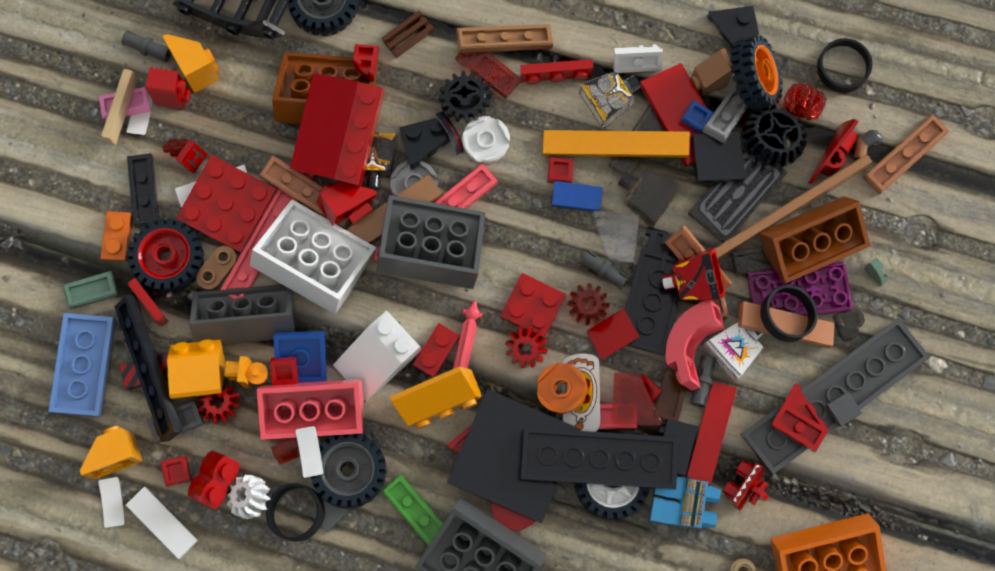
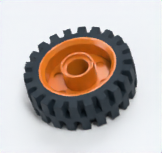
M761 35L735 42L736 44L733 45L731 50L732 57H730V62L733 64L731 72H734L735 76H732L733 81L737 83L735 87L737 91L740 90L739 96L741 99H744V104L748 105L750 109L757 110L779 103V99L782 97L781 92H783V87L780 85L783 84V79L780 77L782 74L781 69H778L780 64L775 59L776 53L772 51L771 44H768V40Z

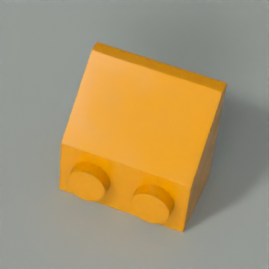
M169 34L162 36L194 93L220 80L216 73L220 69L209 48L204 50L200 42Z
M206 339L200 342H179L170 345L167 357L170 399L222 392L226 362L221 340Z
M119 426L105 429L103 435L96 437L80 469L81 476L96 480L142 463L143 459L134 433L124 428H119Z

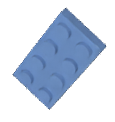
M63 313L48 412L101 417L116 320L114 317Z

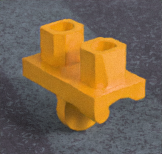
M240 356L239 362L226 361L224 376L229 378V381L238 382L244 388L252 389V384L260 385L268 378L267 367L259 362L253 363L248 357Z

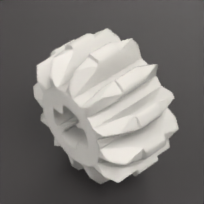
M245 475L244 477H237L236 484H230L232 490L231 493L226 494L230 498L227 506L232 509L231 513L243 519H252L253 517H260L261 510H267L265 503L270 498L266 494L270 488L265 485L263 479L253 475Z

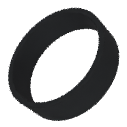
M849 38L836 39L830 42L819 56L817 72L821 81L831 90L842 93L852 92L860 88L870 76L873 66L872 57L868 49L860 42ZM837 46L853 48L860 53L865 61V78L853 85L836 83L829 78L824 70L823 56L825 52Z
M793 285L780 286L769 293L761 304L760 315L762 323L766 330L778 340L784 342L798 341L810 334L816 326L818 318L816 305L810 295L799 287ZM788 293L802 302L808 314V325L803 334L791 335L785 333L774 323L770 314V301L774 294Z
M290 483L278 488L270 497L266 507V520L272 532L278 537L289 541H304L312 537L319 530L324 520L325 509L320 495L314 489L299 483ZM295 488H304L315 499L317 506L315 521L309 530L302 535L287 537L276 526L274 519L276 504L287 491Z

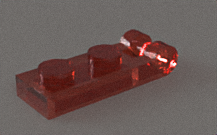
M489 52L458 53L455 57L460 65L474 72L477 77L482 76L485 83L488 82L489 86L505 99L521 83V78ZM473 54L478 56L475 61L470 59Z

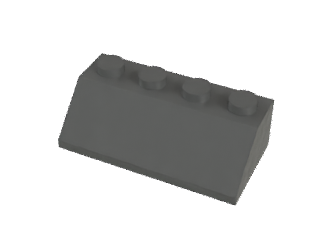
M280 284L193 292L189 322L193 342H200L206 339L221 340V344L274 340L273 335L275 332H295L296 320L293 290ZM240 294H244L243 297L237 298L235 300L231 299L232 297L228 296L236 295L239 297Z

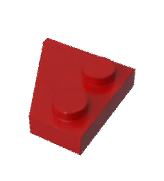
M795 383L770 426L812 452H816L827 434L828 428L823 420L817 416L811 402L809 403L801 392V387Z

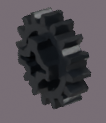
M462 71L460 77L453 73V80L445 79L446 87H440L442 95L439 96V101L442 103V111H447L448 118L455 116L456 122L464 118L465 122L469 123L470 117L477 121V114L485 115L484 107H490V100H488L491 99V91H488L489 84L488 82L483 83L482 76L476 79L474 72L466 76L465 71Z

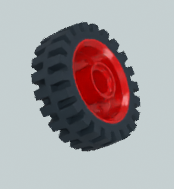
M163 218L157 219L158 222L152 220L148 222V226L145 227L143 225L140 227V232H135L133 242L130 241L129 243L130 251H127L129 267L136 279L145 287L158 293L179 292L180 288L185 289L189 287L188 284L190 282L193 283L196 280L195 277L204 264V250L201 241L195 232L181 221H175L170 218L167 220ZM166 251H171V257L166 261H162V254Z

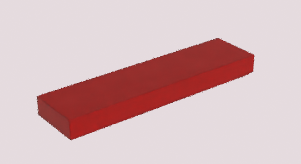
M715 381L713 386L710 387L685 478L709 482L708 485H711L737 388Z

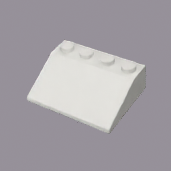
M291 200L252 249L250 266L335 315L349 296L374 254L376 247L336 224L332 226L328 219Z

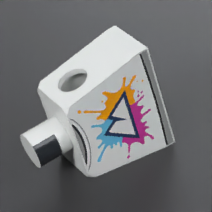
M737 322L708 340L703 345V348L710 356L717 359L716 362L735 382L763 349V346L757 339L764 333L739 328Z

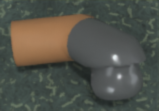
M869 130L856 140L853 159L858 160L867 155V149L871 145H879L883 140L882 134L877 130Z

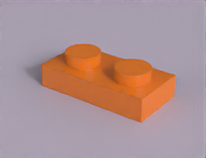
M106 211L101 260L113 262L128 261L127 251H129L132 213Z

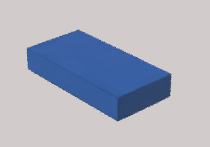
M554 181L551 207L600 212L603 187Z

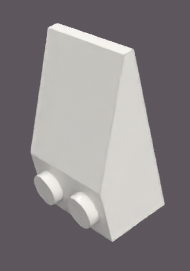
M386 310L366 328L333 366L346 380L362 379L363 397L367 402L419 355L421 347Z

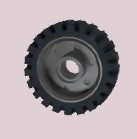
M290 0L288 8L293 20L305 32L309 33L311 31L316 36L319 33L322 36H328L329 32L332 35L337 34L338 29L343 31L346 29V24L350 25L352 23V17L355 18L357 14L358 0H327L325 2H318V0Z
M363 434L331 435L326 441L320 443L323 474L311 476V481L315 490L326 502L336 507L355 508L371 502L380 493L387 473L386 462L381 449L373 440ZM346 464H353L355 466L354 474L348 477L343 476V467Z

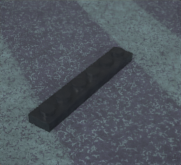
M135 294L125 295L114 307L161 442L170 441L183 431L181 421L177 416L173 399H170L165 376L160 368L156 350L153 348L149 336V330L141 314L140 305Z

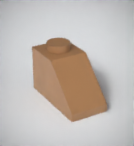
M725 48L719 50L694 68L691 81L701 97L728 86L734 72H731L733 64L730 62V57Z

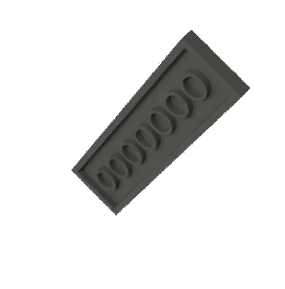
M897 318L801 389V392L807 401L811 402L817 416L825 423L828 428V434L838 427V424L825 405L849 392L859 409H862L928 360L930 356L900 318ZM781 405L740 434L770 475L775 474L807 450L806 447L770 426Z

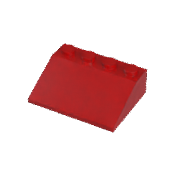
M313 73L290 169L362 187L385 90L381 87Z

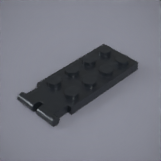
M647 226L645 236H648L649 240L646 249L641 248L625 311L639 338L626 346L665 356L667 339L673 326L680 297L677 288L665 290L662 278L663 275L674 273L673 265L679 259L665 243L668 232Z

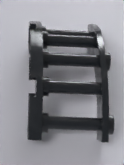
M174 0L172 3L180 13L187 16L192 14L209 23L225 28L226 31L233 35L239 36V34L274 40V38L284 36L286 32L277 26L290 0L278 1L269 22L267 18L276 0H265L255 21H244L253 0H242L234 18L219 14L226 0H215L210 10L195 4V0Z

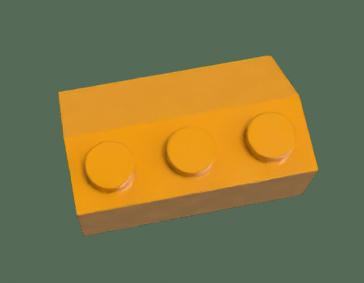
M460 366L390 396L391 402L407 426L417 427V429L431 425L430 420L436 417L445 419L454 415L453 410L462 407L463 410L477 405L476 400L483 398L472 370Z

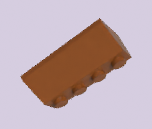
M845 196L759 233L767 259L785 284L871 246L859 201Z

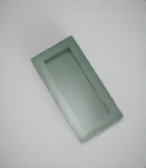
M112 271L63 285L70 310L119 296Z

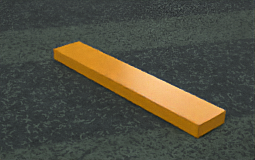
M544 130L543 156L689 158L690 132Z

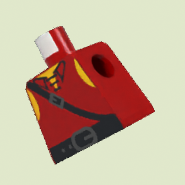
M710 248L677 261L673 265L674 273L663 275L662 278L665 290L677 288L679 297L682 300H720L726 293L715 248Z

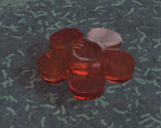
M176 138L170 139L168 144L163 145V152H170V156L177 157L189 140L180 139L178 141Z

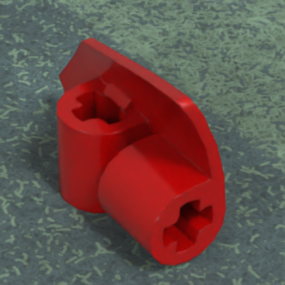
M851 119L838 126L808 183L812 184L819 173L832 176L840 170L845 163V156L849 154L858 135L853 129L858 124V120Z

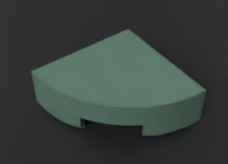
M875 258L864 270L881 287L888 280V275L883 274L881 269L884 266L878 258Z

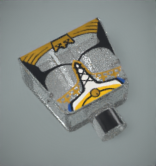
M611 72L580 84L579 94L603 130L632 106L634 98L631 93L639 89L640 84L634 75L623 81L617 72Z

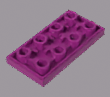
M845 262L831 263L786 284L782 282L775 270L747 274L750 300L753 304L761 305L764 298L780 286L793 285L803 289L810 295L816 305L818 315L851 312L853 310ZM776 293L772 296L770 308L808 316L804 305L795 296L788 293Z

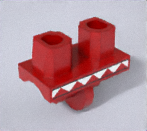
M742 461L736 470V475L744 479L742 485L739 487L729 481L723 489L724 495L740 511L747 501L755 506L758 499L767 501L769 498L764 492L768 483L762 480L765 472L762 470L763 466L755 463L753 466Z

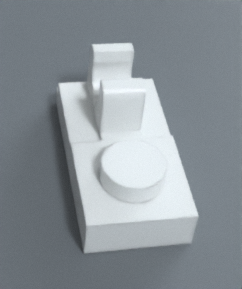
M656 44L652 47L640 45L639 48H614V73L662 71L663 49H660Z

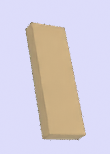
M124 69L122 71L101 134L103 139L111 145L116 146L138 81L132 70Z

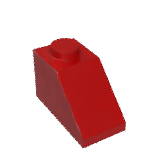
M340 181L335 185L330 183L324 186L319 191L320 194L316 203L333 226L346 219L350 213L364 203H373L377 193L373 189Z

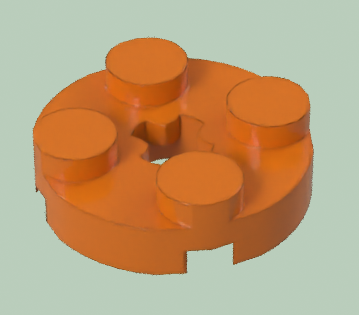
M552 364L545 368L538 378V399L544 407L552 412L560 414L573 412L582 405L588 394L585 376L578 368L571 364ZM559 382L562 384L567 382L568 386L565 394H557L556 391L559 389L557 384Z

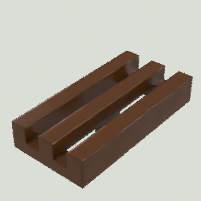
M419 10L383 36L382 41L394 56L398 58L432 33L434 27L428 23V20L422 16ZM414 23H416V24H415L414 26H412L410 29H408L407 31H405V30H406L407 28H409L411 25H413ZM423 26L425 27L424 30L419 32L417 35H415L409 41L404 43L398 49H395V46H397L402 41L410 37L414 32H416Z

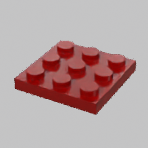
M211 155L176 219L242 253L277 189Z

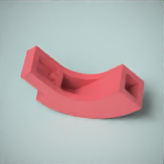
M712 300L700 302L684 312L672 327L667 339L666 363L676 371L678 382L691 391L701 388L694 362L697 347L707 336L725 329L720 307Z

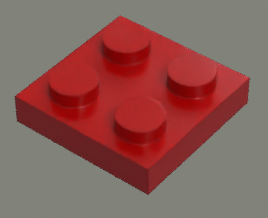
M522 273L500 318L518 327L522 326L526 331L529 326H533L532 334L535 335L538 330H541L542 334L539 337L543 339L546 337L566 294Z

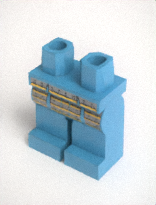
M677 476L676 490H653L654 498L652 499L648 522L698 530L702 527H716L717 513L707 512L704 509L706 502L719 503L721 490L708 486L709 482ZM660 498L676 500L677 502L668 501Z

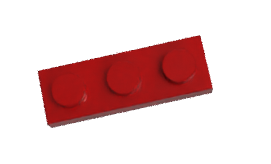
M592 59L520 65L521 83L526 82L530 85L547 80L557 83L571 78L581 81L592 77L593 73Z

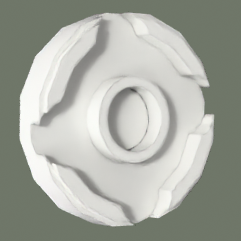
M490 116L478 117L477 121L473 119L465 127L462 145L464 152L475 162L481 164L497 162L505 156L509 149L510 135L508 128L502 121L490 118Z

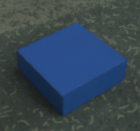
M693 100L680 122L701 134L714 112Z

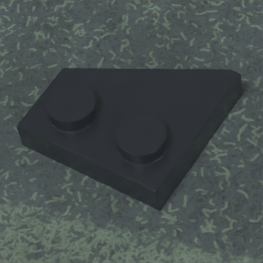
M754 6L709 11L707 15L710 22L713 21L718 27L723 39L729 42L731 49L736 44L735 42L759 35Z
M438 118L399 127L411 170L417 168V163L426 156L430 158L440 147H444L451 142L447 131Z

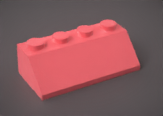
M362 379L301 382L288 385L269 384L257 388L261 440L297 438L296 429L312 426L316 428L317 436L363 433L364 397Z

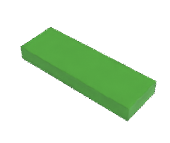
M400 474L382 492L429 546L443 522Z

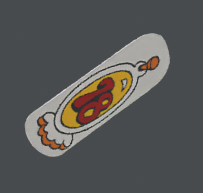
M591 354L571 355L565 358L562 363L571 364L583 373L588 386V394L578 409L563 414V422L579 428L580 431L596 432L600 426L599 359ZM567 382L562 384L563 394L567 392Z

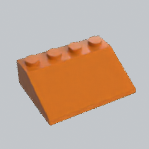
M868 513L770 538L777 571H886L880 526Z

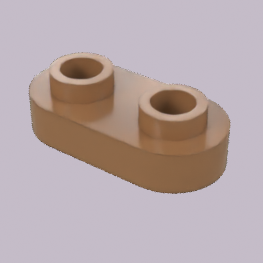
M220 246L216 248L196 275L198 285L205 291L217 290L229 276L238 260L237 254L231 247ZM227 254V260L220 261L221 255ZM207 274L213 275L211 280L205 281Z

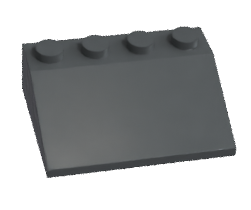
M389 195L376 272L473 289L479 272L485 212Z
M460 497L415 567L420 571H539L546 553Z

